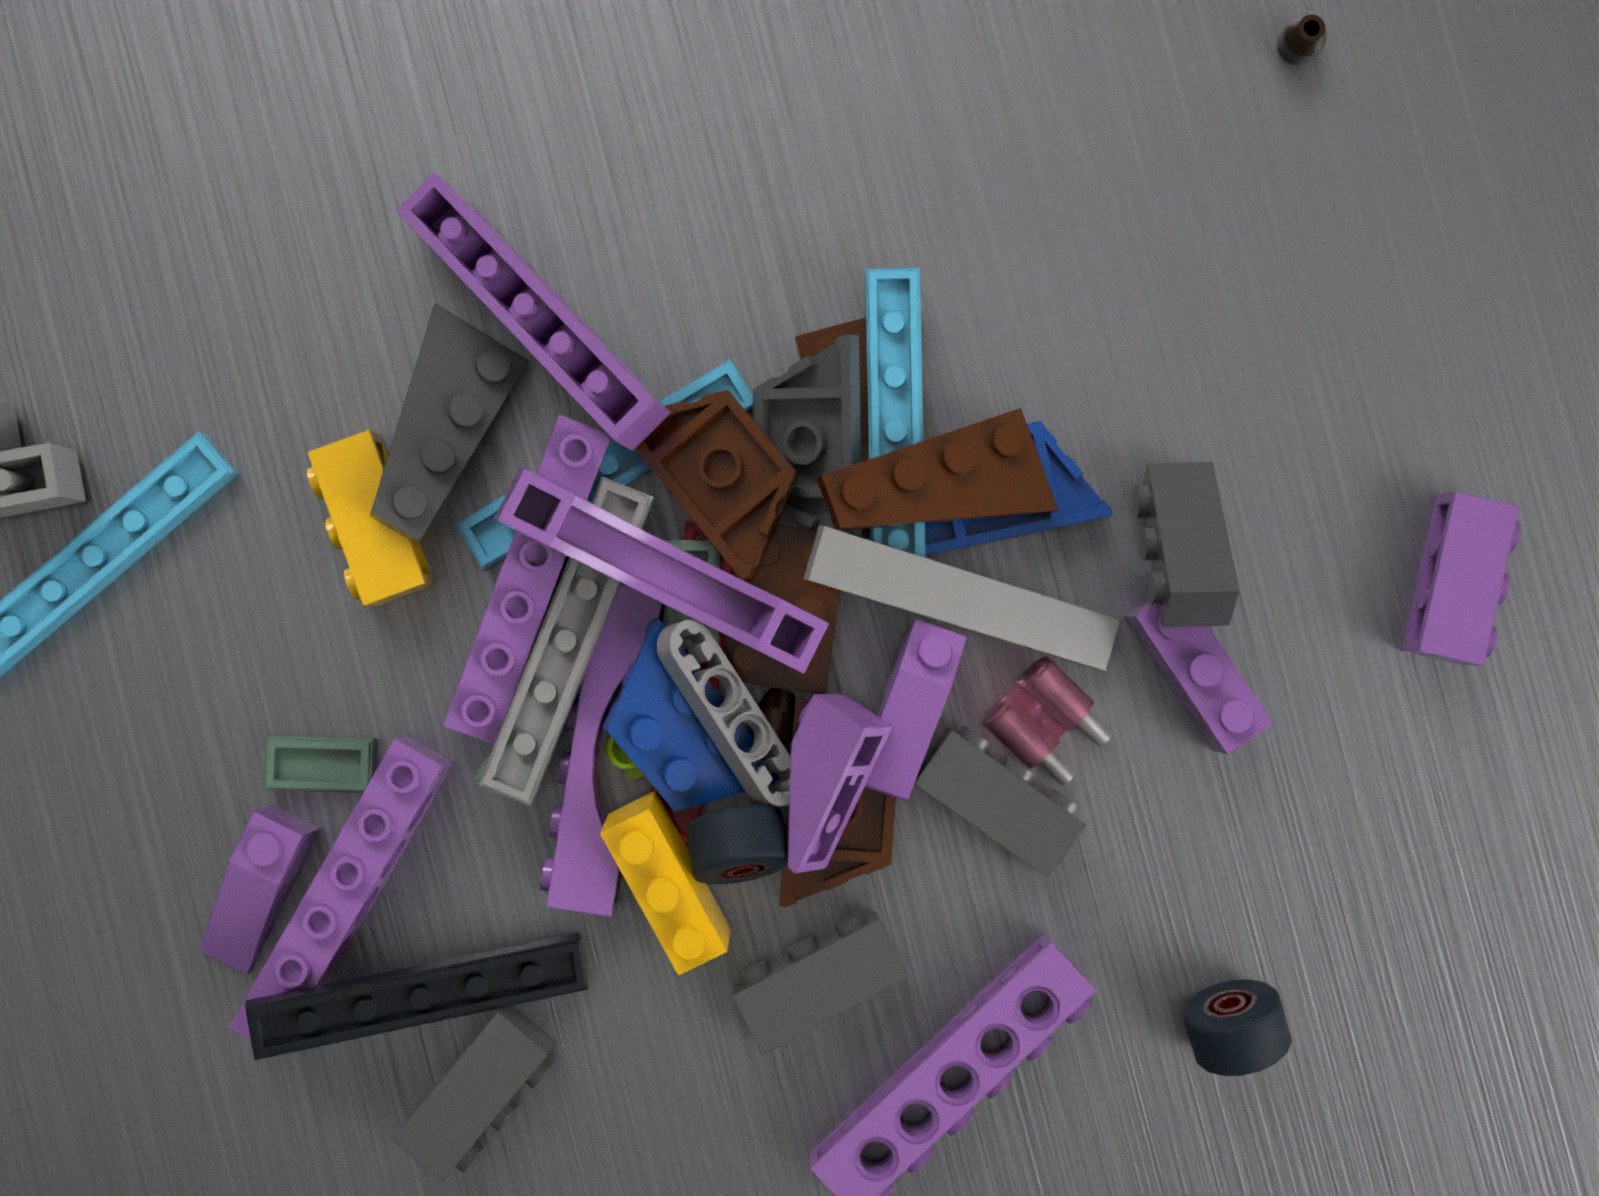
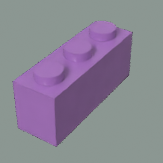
M1458 491L1436 496L1401 651L1460 665L1484 666L1485 659L1492 654L1497 641V629L1493 626L1497 606L1504 601L1509 588V576L1505 573L1509 553L1516 548L1521 535V524L1517 521L1520 506Z
M1149 600L1124 616L1213 751L1229 754L1273 724L1209 626L1162 627L1158 605H1151Z

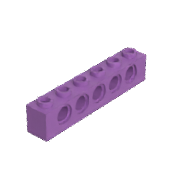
M433 172L396 210L615 442L633 451L671 413L465 197L436 172Z
M559 414L537 475L587 500L610 436L602 430ZM517 530L515 531L445 718L444 727L495 744L564 563L565 554Z
M410 735L393 740L230 1024L229 1028L251 1041L245 1010L246 1000L329 983L452 768L454 760Z
M1043 934L810 1152V1169L835 1196H889L893 1190L891 1183L906 1169L909 1173H913L924 1165L933 1153L931 1146L946 1132L950 1136L954 1135L968 1123L973 1115V1112L970 1110L985 1095L993 1098L1005 1089L1013 1077L1010 1072L1025 1058L1028 1061H1032L1048 1048L1052 1042L1050 1034L1064 1021L1071 1024L1085 1014L1092 1004L1089 998L1096 992L1095 988L1054 943ZM1032 991L1046 993L1047 1003L1041 1012L1026 1014L1021 1011V1002L1026 994ZM994 1028L1007 1031L1008 1040L1001 1049L988 1051L980 1046L981 1039L987 1031ZM952 1066H961L969 1071L968 1079L963 1085L950 1088L940 1082L941 1076L946 1069ZM911 1104H922L930 1110L928 1117L922 1123L916 1125L904 1122L900 1118L902 1111ZM879 1141L885 1143L890 1148V1151L880 1161H869L861 1155L863 1147L870 1142Z

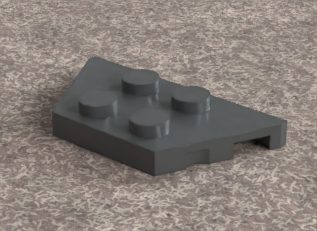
M859 335L839 336L834 339L835 343L813 357L807 356L790 366L787 373L780 377H772L753 389L754 422L799 475L784 509L791 514L793 519L809 528L826 526L834 529L817 478L861 462ZM862 529L842 531L862 538Z

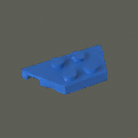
M1041 421L1027 423L1058 511L1051 514H1024L991 519L975 518L942 523L927 522L925 523V556L1113 516L1112 510L1105 500L1102 501L1083 478V472L1075 462L1058 447L1057 440Z
M654 618L646 627L645 633L647 635L634 664L631 663L622 682V692L618 700L613 702L603 728L674 811L746 792L660 661L657 654V640L665 626L659 619ZM681 646L678 648L682 656L688 655ZM700 669L692 670V674L694 675ZM708 680L705 685V696L711 705L718 708L724 702V698ZM743 722L739 723L734 733L735 742L741 751L747 753L753 747L754 735ZM758 760L751 763L752 767L761 766ZM770 773L772 781L769 785L775 784L780 779L777 773Z

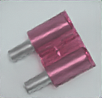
M1044 656L1036 661L1015 682L1018 685L1010 694L1006 692L992 706L983 718L982 725L1026 767L1033 768L1040 764L1061 785H1065L1073 778L1075 771L1053 751L1060 743L1058 739L1066 730L1071 732L1078 726L1098 746H1102L1111 738L1112 733L1090 712L1094 703L1093 699L1048 656Z

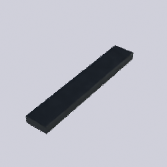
M573 933L246 1000L245 1010L254 1060L584 991L588 990L581 937L579 933Z

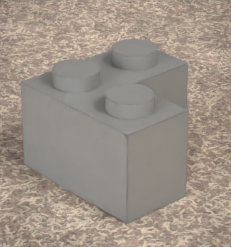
M0 403V518L86 502L77 449L51 442L22 447L15 407Z

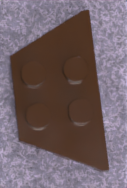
M729 390L702 396L700 400L691 403L681 401L665 405L671 413L635 449L740 579L748 583L757 570L799 475Z
M795 697L792 741L799 728L798 720L800 713L809 702L802 697ZM864 787L826 869L794 873L788 868V864L782 869L779 906H791L796 904L798 900L825 889L828 891L847 883L852 878L862 874H869L891 865L896 798ZM790 804L787 805L785 833L787 843L789 838Z

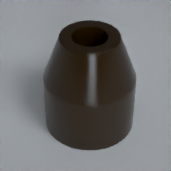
M1302 14L1291 19L1281 31L1277 40V49L1280 56L1292 65H1304L1312 61L1323 49L1327 40L1324 21L1319 16Z
M769 688L758 704V707L780 741L785 744H791L796 696L794 693L786 690Z

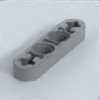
M684 620L665 627L657 640V654L660 661L750 799L755 804L773 807L789 805L791 756L711 632L703 623L696 620ZM688 636L691 639L692 645L687 649L689 655L682 656L678 648L683 643L682 638ZM707 662L708 668L702 669L694 675L692 674V670L701 668L699 663ZM710 677L719 679L725 689L724 702L718 708L711 705L705 696V685ZM741 722L748 724L754 733L753 747L747 753L737 747L734 738L736 727ZM758 760L761 766L752 767L751 763ZM770 773H777L780 778L775 783L776 792H770L767 787L772 781Z

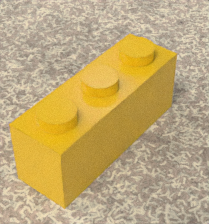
M366 430L307 452L312 467L307 469V477L318 499L324 498L331 518L325 520L326 530L336 549H343L349 566L348 569L344 570V579L352 597L355 600L361 599L363 606L377 607L436 585L421 542L416 544L369 517L388 457L382 436L371 430Z
M655 790L609 813L600 831V835L678 976L728 951L731 927L708 885L695 879L689 850L657 791Z

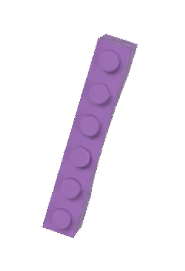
M519 468L494 517L495 520L803 674L829 625L826 621L647 533L525 468Z
M626 585L619 586L583 676L580 698L574 699L566 719V730L574 731L571 752L563 751L560 758L557 782L566 784L563 804L554 805L549 825V837L557 838L554 859H545L540 882V890L548 891L546 907L612 917L618 906L622 873L600 835V831L607 818L602 804L598 776L600 742L604 731L603 725L622 687L627 670L631 663L634 664L647 635L645 630L648 623L654 618L663 622L664 616L663 603Z

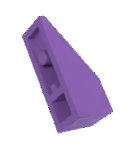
M915 619L903 633L877 713L878 717L891 724L893 728L867 780L866 788L903 801L909 799L951 690L967 639L966 636Z
M814 694L811 701L805 705L800 713L798 720L799 728L791 743L788 868L794 873L826 869L893 728L891 724L845 694Z
M274 805L253 811L229 860L199 952L247 975L251 973L321 829L320 827Z

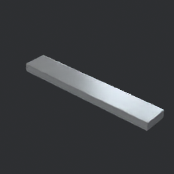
M601 477L591 503L642 529L654 497ZM569 557L479 786L530 806L533 804L621 582Z
M826 526L818 527L803 578L807 581L1103 671L1107 669L1121 621L1118 618Z

